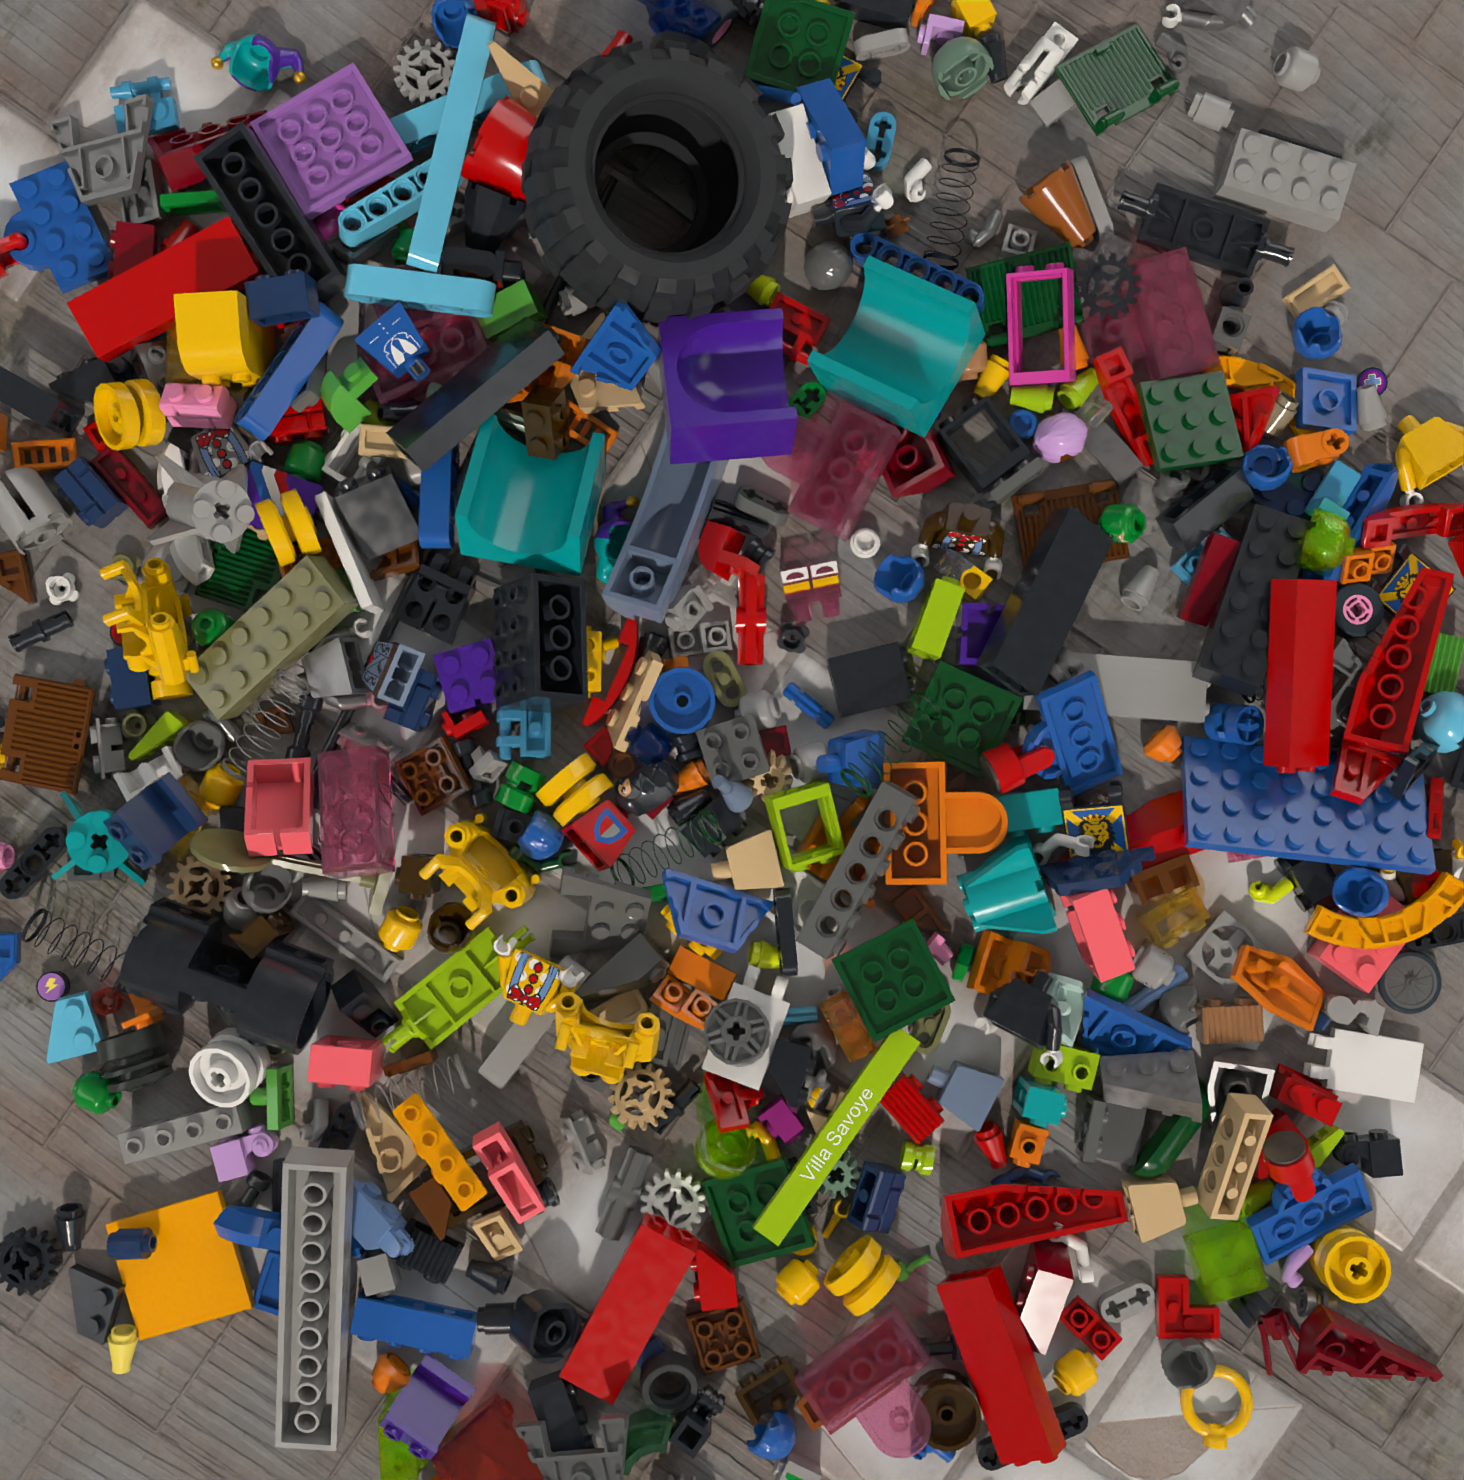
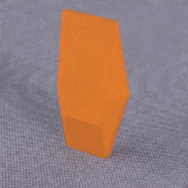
M1240 945L1230 977L1268 1012L1307 1031H1313L1325 992L1290 957L1249 945Z

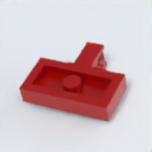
M706 1072L703 1078L718 1133L748 1128L750 1121L747 1112L751 1110V1106L761 1104V1101L765 1098L762 1086H760L759 1091L753 1088L745 1089V1086L717 1074Z

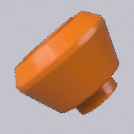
M1166 724L1156 731L1143 745L1144 755L1160 763L1165 760L1171 763L1182 753L1179 747L1183 743L1176 727Z
M392 1352L381 1353L372 1370L373 1380L371 1382L378 1392L392 1394L409 1384L411 1371L407 1364Z

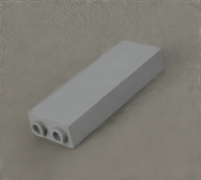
M1074 653L1084 665V669L1078 675L1089 670L1096 674L1107 717L1204 723L1205 716L1209 714L1210 702L1206 699V692L1211 683L1192 677L1197 661ZM1072 675L1069 679H1072L1078 675ZM1046 678L1040 693L1055 685ZM1035 695L1022 696L1023 700L1018 710L1040 712Z

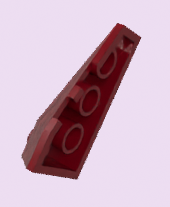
M263 110L231 117L227 120V125L221 126V124L207 122L203 123L202 128L198 131L187 133L184 127L148 138L150 149L171 191H188L194 187V184L203 181L206 176L193 157L241 121L254 131L250 122L268 111Z
M876 415L879 419L880 435H878V443L881 446L882 461L880 462L881 473L893 498L931 492L957 477L932 426L925 438Z

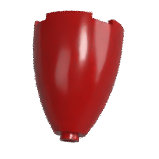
M506 95L504 100L500 98L479 129V136L472 148L474 154L471 152L467 154L461 176L475 184L510 197V201L517 203V200L526 203V197L521 190L522 164L527 153V141L537 117L511 97Z

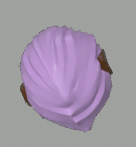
M1068 412L1053 413L1046 416L1036 428L1031 453L1039 455L1042 459L1051 463H1063L1067 459L1075 458L1082 451L1088 436L1086 423L1075 414Z

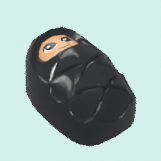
M656 761L635 769L628 776L621 778L615 783L614 796L618 805L636 816L650 812L676 793L679 788L678 771L667 761Z

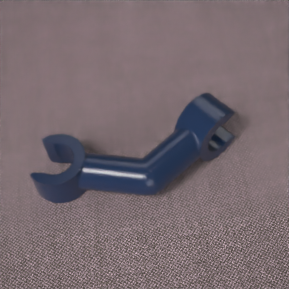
M1017 1165L1007 1173L998 1175L990 1182L992 1185L1013 1184L1025 1176L1040 1182L1042 1186H1050L1046 1182L1048 1176L1054 1175L1059 1178L1061 1176L1054 1170L1048 1169L1043 1171L1032 1166L1025 1168Z

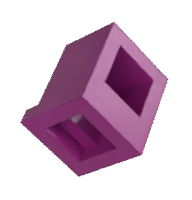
M782 1094L778 1095L757 1112L761 1123L766 1119L768 1120L765 1126L775 1139L780 1136L784 1143L790 1145L802 1136L801 1130L804 1129L803 1121L795 1112L791 1111Z

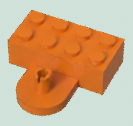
M946 761L891 762L892 772L889 774L883 773L884 781H891L921 798L917 805L920 807V811L912 824L908 822L902 832L906 835L899 849H893L888 857L891 863L885 873L886 885L948 884V854L985 853L993 850L1003 841L1008 829V816L1002 803L994 796L985 792H947ZM883 763V772H890V763ZM887 810L884 813V822L890 827L895 824L896 816L891 810Z

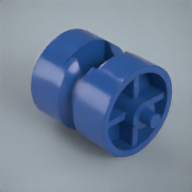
M1218 702L1210 707L1209 714L1205 716L1204 728L1207 736L1212 740L1252 745L1260 739L1263 733L1264 717L1256 706Z

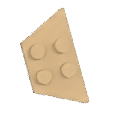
M604 312L595 319L581 337L591 340L607 317ZM583 370L579 375L575 374L569 382L579 408L584 414L598 413L601 410L608 412L620 411V407L634 406L637 410L646 408L637 385L631 391L618 387L613 383L597 381V374Z

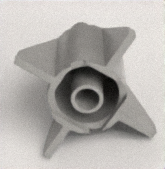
M157 453L154 457L174 481L166 494L168 495L167 505H165L166 513L170 520L146 539L147 542L155 546L191 535H197L223 543L231 553L235 554L239 551L243 533L255 516L252 503L247 495V467L239 463L225 476L217 478L201 473H189L163 453Z

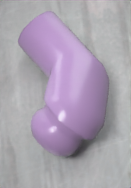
M1308 1244L1290 1253L1285 1261L1280 1276L1283 1283L1286 1282L1290 1288H1296L1303 1281L1302 1275L1297 1270L1314 1253Z

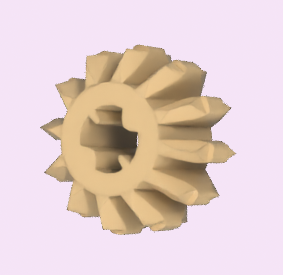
M772 749L767 756L770 771L767 773H770L771 777L766 778L765 774L767 773L743 780V784L748 785L752 789L753 797L760 794L763 802H765L764 796L787 790L786 785L793 784V777L790 775L793 771L791 764L786 763L787 760L783 754L776 757L775 751Z

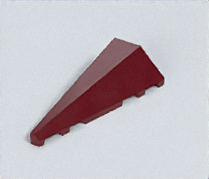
M1319 1304L1301 1324L1296 1368L1299 1373L1307 1374L1309 1370H1320L1323 1375L1332 1376L1333 1371L1346 1372L1350 1377L1390 1380L1393 1375L1404 1376L1407 1381H1415L1416 1377H1428L1432 1382H1438L1443 1377V1374L1436 1365L1322 1304Z

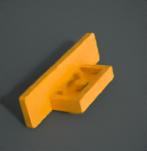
M418 1093L411 1095L392 1111L414 1143L413 1148L416 1153L426 1160L431 1167V1174L439 1184H443L461 1211H466L487 1194V1189Z

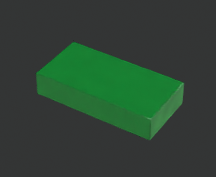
M215 190L160 195V205L171 217L228 212Z

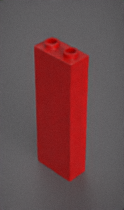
M227 216L67 302V305L97 358L109 362L134 349L136 344L145 343L176 326L173 294L234 290L240 292L245 289V282L255 281L257 276L265 274L261 269L263 268L262 263L254 251L250 249L242 232L234 220Z
M1271 579L1264 765L1275 766L1276 772L1296 773V771L1315 772L1316 766L1329 765L1337 580Z
M644 1213L586 1320L576 1344L566 1357L559 1377L611 1405L614 1404L696 1255L699 1240L690 1231L677 1229L668 1224L666 1219L660 1215Z
M1001 1265L949 1274L936 1287L1001 1465L1014 1463V1466L1019 1467L1032 1461H1040L1042 1464L1055 1461L1058 1458V1454L1067 1444Z

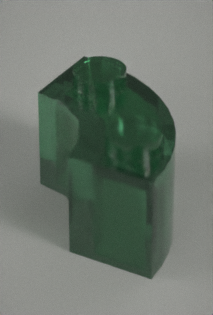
M649 1408L629 1415L624 1475L629 1476L633 1465L641 1457L653 1452L666 1453L673 1415H660Z

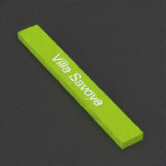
M903 1029L884 1037L752 1225L755 1230L777 1246L780 1245L920 1044L919 1041Z

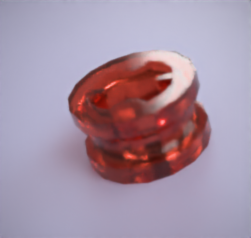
M106 987L94 993L91 1005L97 1014L106 1016L121 1009L124 998L122 993L117 991V988ZM104 993H107L108 998H113V1004L109 1005L111 1009H108L107 1004H102L101 1002L102 998L106 997Z

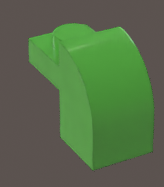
M361 356L354 363L349 364L339 377L330 370L325 375L320 389L323 403L335 421L349 434L371 414L359 396L379 379Z

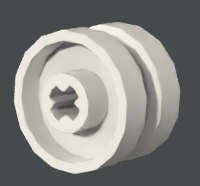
M226 1028L218 1032L190 1061L189 1076L191 1084L197 1093L211 1104L219 1107L239 1105L266 1078V1069L271 1066L269 1051L266 1046H255L249 1043L247 1039L239 1037L236 1028Z

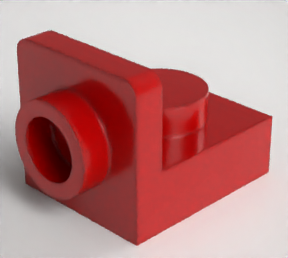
M476 709L466 712L460 716L461 722L459 723L454 715L449 713V710L441 712L444 718L441 724L449 737L454 735L455 739L467 737L491 723L487 713L482 710L477 712Z

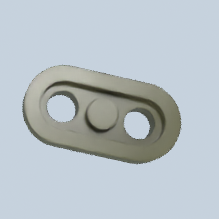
M713 651L704 658L703 671L710 681L719 702L729 708L737 707L739 699L746 695V687L729 655L722 651ZM715 661L722 662L724 665L723 670L715 672L712 669V664ZM730 687L737 690V696L732 699L726 696V690Z
M950 1004L942 1007L937 1014H929L913 1022L909 1035L919 1041L918 1036L921 1032L929 1034L928 1040L920 1042L915 1051L921 1054H929L936 1050L951 1015Z

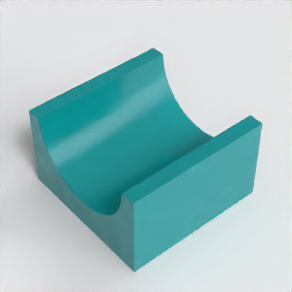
M868 256L863 265L865 282L861 302L849 329L831 351L823 355L812 351L807 362L826 391L925 438L985 336L982 321L975 302Z
M493 414L484 421L478 431L455 512L461 555L581 576L605 478V434L593 432L591 441L585 447L577 451L561 453L556 460L528 456L527 446L518 442L503 430L496 414Z

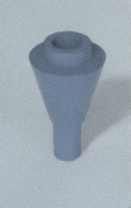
M716 775L713 778L712 784L720 790L727 807L731 811L742 812L751 805L753 791L748 785L727 781L721 775Z

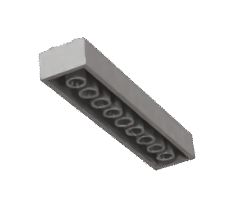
M292 1146L283 1162L275 1447L337 1451L345 1429L355 1150Z

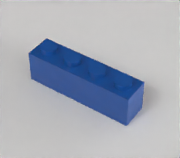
M363 1289L356 1300L349 1334L358 1335L357 1337L363 1341H374L375 1339L386 1341L388 1345L397 1348L404 1346L415 1347L417 1351L425 1354L443 1353L453 1360L469 1359L477 1334V1312L394 1294L384 1297H376V1294L366 1296Z

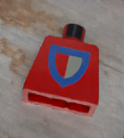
M607 799L592 807L581 817L570 822L562 828V831L600 872L610 868L615 863L635 833V827L628 821L632 814L624 810L618 803L614 805Z

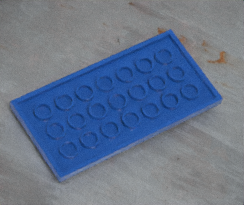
M1182 737L1183 743L1180 749L1182 750L1181 774L1185 847L1431 875L1436 870L1432 838H1427L1429 814L1423 774L1405 795L1398 800L1389 794L1394 783L1390 778L1396 770L1395 768L1359 805L1330 795L1338 753L1329 752V765L1316 766L1315 772L1296 771V773L1276 772L1275 766L1264 765V745L1262 744L1244 745L1220 742L1209 738Z

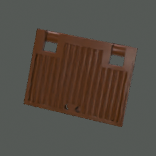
M1106 479L1087 484L1044 491L1039 490L1011 496L1023 569L1053 510L1070 506L1081 510L1084 514L1083 516L1090 522L1098 525V519L1107 506L1121 504L1116 481ZM1107 492L1109 501L1095 503V493ZM1037 503L1039 513L1025 515L1024 505ZM1112 543L1103 562L1130 558L1128 543Z
M15 673L12 684H17L15 698H10L0 753L5 755V766L3 769H0V780L59 792L66 790L69 794L77 795L96 689ZM30 687L33 688L31 702L27 701ZM21 758L19 772H15L17 759Z

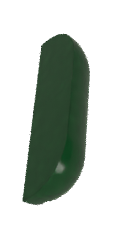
M1199 1076L1197 1077L1202 1099V1123L1192 1121V1118L1186 1116L1166 1115L1137 1155L1136 1164L1130 1165L1126 1172L1139 1179L1158 1178L1171 1168L1210 1112L1207 1087Z

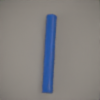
M755 84L763 93L759 98L794 106L799 105L801 102L799 93Z

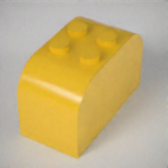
M237 290L173 294L177 344L185 371L190 376L202 380V384L225 385L226 388H231L230 383H242L243 387H255L273 361L274 354H276L274 325L261 327L249 319L247 298Z

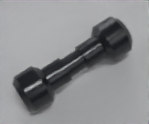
M311 693L300 695L303 699V703H298L301 709L298 732L295 733L293 745L287 747L285 759L310 758L311 751L308 749L311 736L309 735L311 726L314 725L316 713L322 711L323 698H313Z
M468 736L453 741L451 746L457 758H460L462 767L465 769L466 775L473 787L467 797L470 807L477 810L492 805L494 800L491 791L484 787L483 781L473 779L468 770L474 765L471 753L477 749L474 738Z

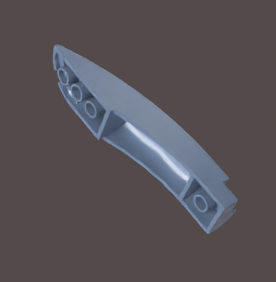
M666 423L660 447L636 516L602 593L605 603L620 615L632 620L639 616L662 623L670 603H674L706 525L728 460L670 464Z

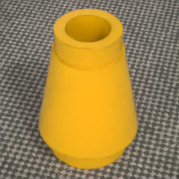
M992 354L989 360L987 359L986 369L980 373L973 394L981 399L985 396L991 398L1009 377V362Z

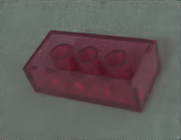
M377 745L317 753L322 874L335 879L396 872L390 753Z

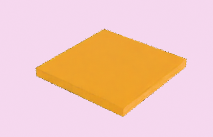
M222 1189L117 1219L106 1224L108 1235L120 1228L149 1227L157 1237L156 1250L148 1259L116 1260L122 1283L126 1285L125 1293L140 1341L248 1310L256 1305L238 1244L219 1237L213 1224L225 1207H227Z

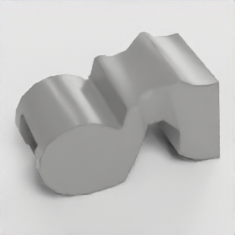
M1330 992L1324 995L1320 1012L1332 1021L1344 1025H1349L1359 1014L1356 1023L1360 1029L1378 1037L1386 1008L1379 1005L1376 1000L1365 996H1348L1347 998Z

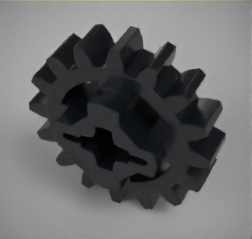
M1112 252L1109 260H1106L1105 255L1101 253L1098 254L1099 262L1096 263L1089 259L1087 263L1090 268L1088 270H1079V273L1084 277L1083 280L1075 281L1074 285L1081 287V291L1075 294V298L1083 297L1084 302L1080 305V308L1084 309L1089 306L1091 308L1089 311L1090 317L1099 312L1100 320H1105L1108 313H1110L1114 320L1118 319L1119 310L1124 314L1130 312L1127 306L1128 303H1138L1133 295L1134 293L1142 292V288L1135 286V282L1141 280L1142 275H1133L1132 272L1137 268V265L1127 266V256H1123L1120 261H1117V254ZM1112 265L1121 270L1115 274H1109L1102 267ZM1092 276L1095 280L1094 290L1089 293L1088 286ZM1118 279L1112 286L1113 293L1105 292L1099 294L1105 286L1104 280L1112 281ZM1128 279L1129 287L1125 297L1122 294L1123 283ZM1105 299L1109 300L1114 307L1106 308L1096 303Z
M36 1226L28 1229L27 1232L24 1227H21L15 1233L11 1232L6 1235L4 1241L0 1243V1284L5 1281L8 1283L7 1292L17 1288L18 1296L23 1295L27 1290L30 1295H34L40 1289L43 1290L51 1284L50 1281L59 1275L54 1269L62 1265V1261L56 1259V1256L62 1250L53 1248L57 1241L56 1238L50 1241L46 1239L48 1235L47 1230L37 1234Z

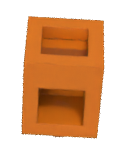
M1015 1117L1006 1148V1153L1009 1157L1013 1158L1012 1163L1025 1168H1030L1031 1163L1039 1165L1046 1137L1049 1136L1050 1131L1046 1127L1037 1126L1028 1120ZM1026 1142L1033 1143L1030 1151L1023 1149Z

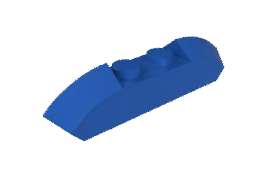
M1371 463L1364 467L1359 481L1342 507L1350 512V515L1344 524L1327 528L1303 568L1302 579L1337 581L1340 579L1344 554L1361 545L1364 519L1374 513L1385 510L1392 496L1399 470L1392 463Z
M236 1205L227 1206L213 1222L219 1237L245 1246L280 1251V1212ZM352 1236L351 1259L359 1258L366 1250Z

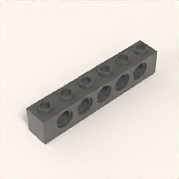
M882 781L796 938L798 943L824 959H829L835 954L837 956L840 955L847 943V940L844 938L849 928L853 930L862 916L859 913L864 902L868 903L876 891V887L873 884L878 875L882 877L890 866L891 861L888 860V857L892 850H898L906 836L902 833L908 822L912 824L920 811V807L917 805L921 798L891 781ZM887 810H891L896 816V822L892 827L884 822L883 817ZM872 837L878 838L881 842V849L878 853H874L869 847V841ZM857 863L862 864L866 868V877L864 879L858 878L855 874ZM842 890H847L851 894L852 902L849 906L841 901L840 894ZM828 916L836 920V931L828 929L826 925Z

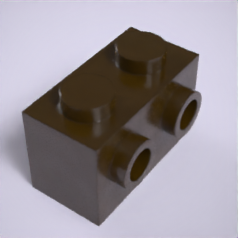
M536 384L521 402L528 456L556 460L570 442L565 389Z
M422 853L402 855L401 867H397L395 872V885H399L398 893H407V899L426 900V898H431V894L439 892L441 888V878L439 877L442 873L441 868L427 880H424L419 875V871L436 855Z

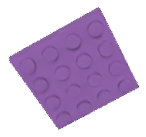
M354 62L250 122L303 213L309 220L314 219L413 161L409 150Z

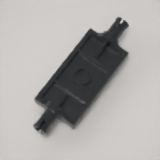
M1158 182L1149 199L1124 190L1119 199L1120 203L1117 205L1118 210L1141 216L1143 222L1136 239L1137 243L1239 278L1250 279L1256 263L1262 258L1287 267L1293 258L1291 254L1295 252L1293 247L1270 241V237L1267 236L1270 220Z

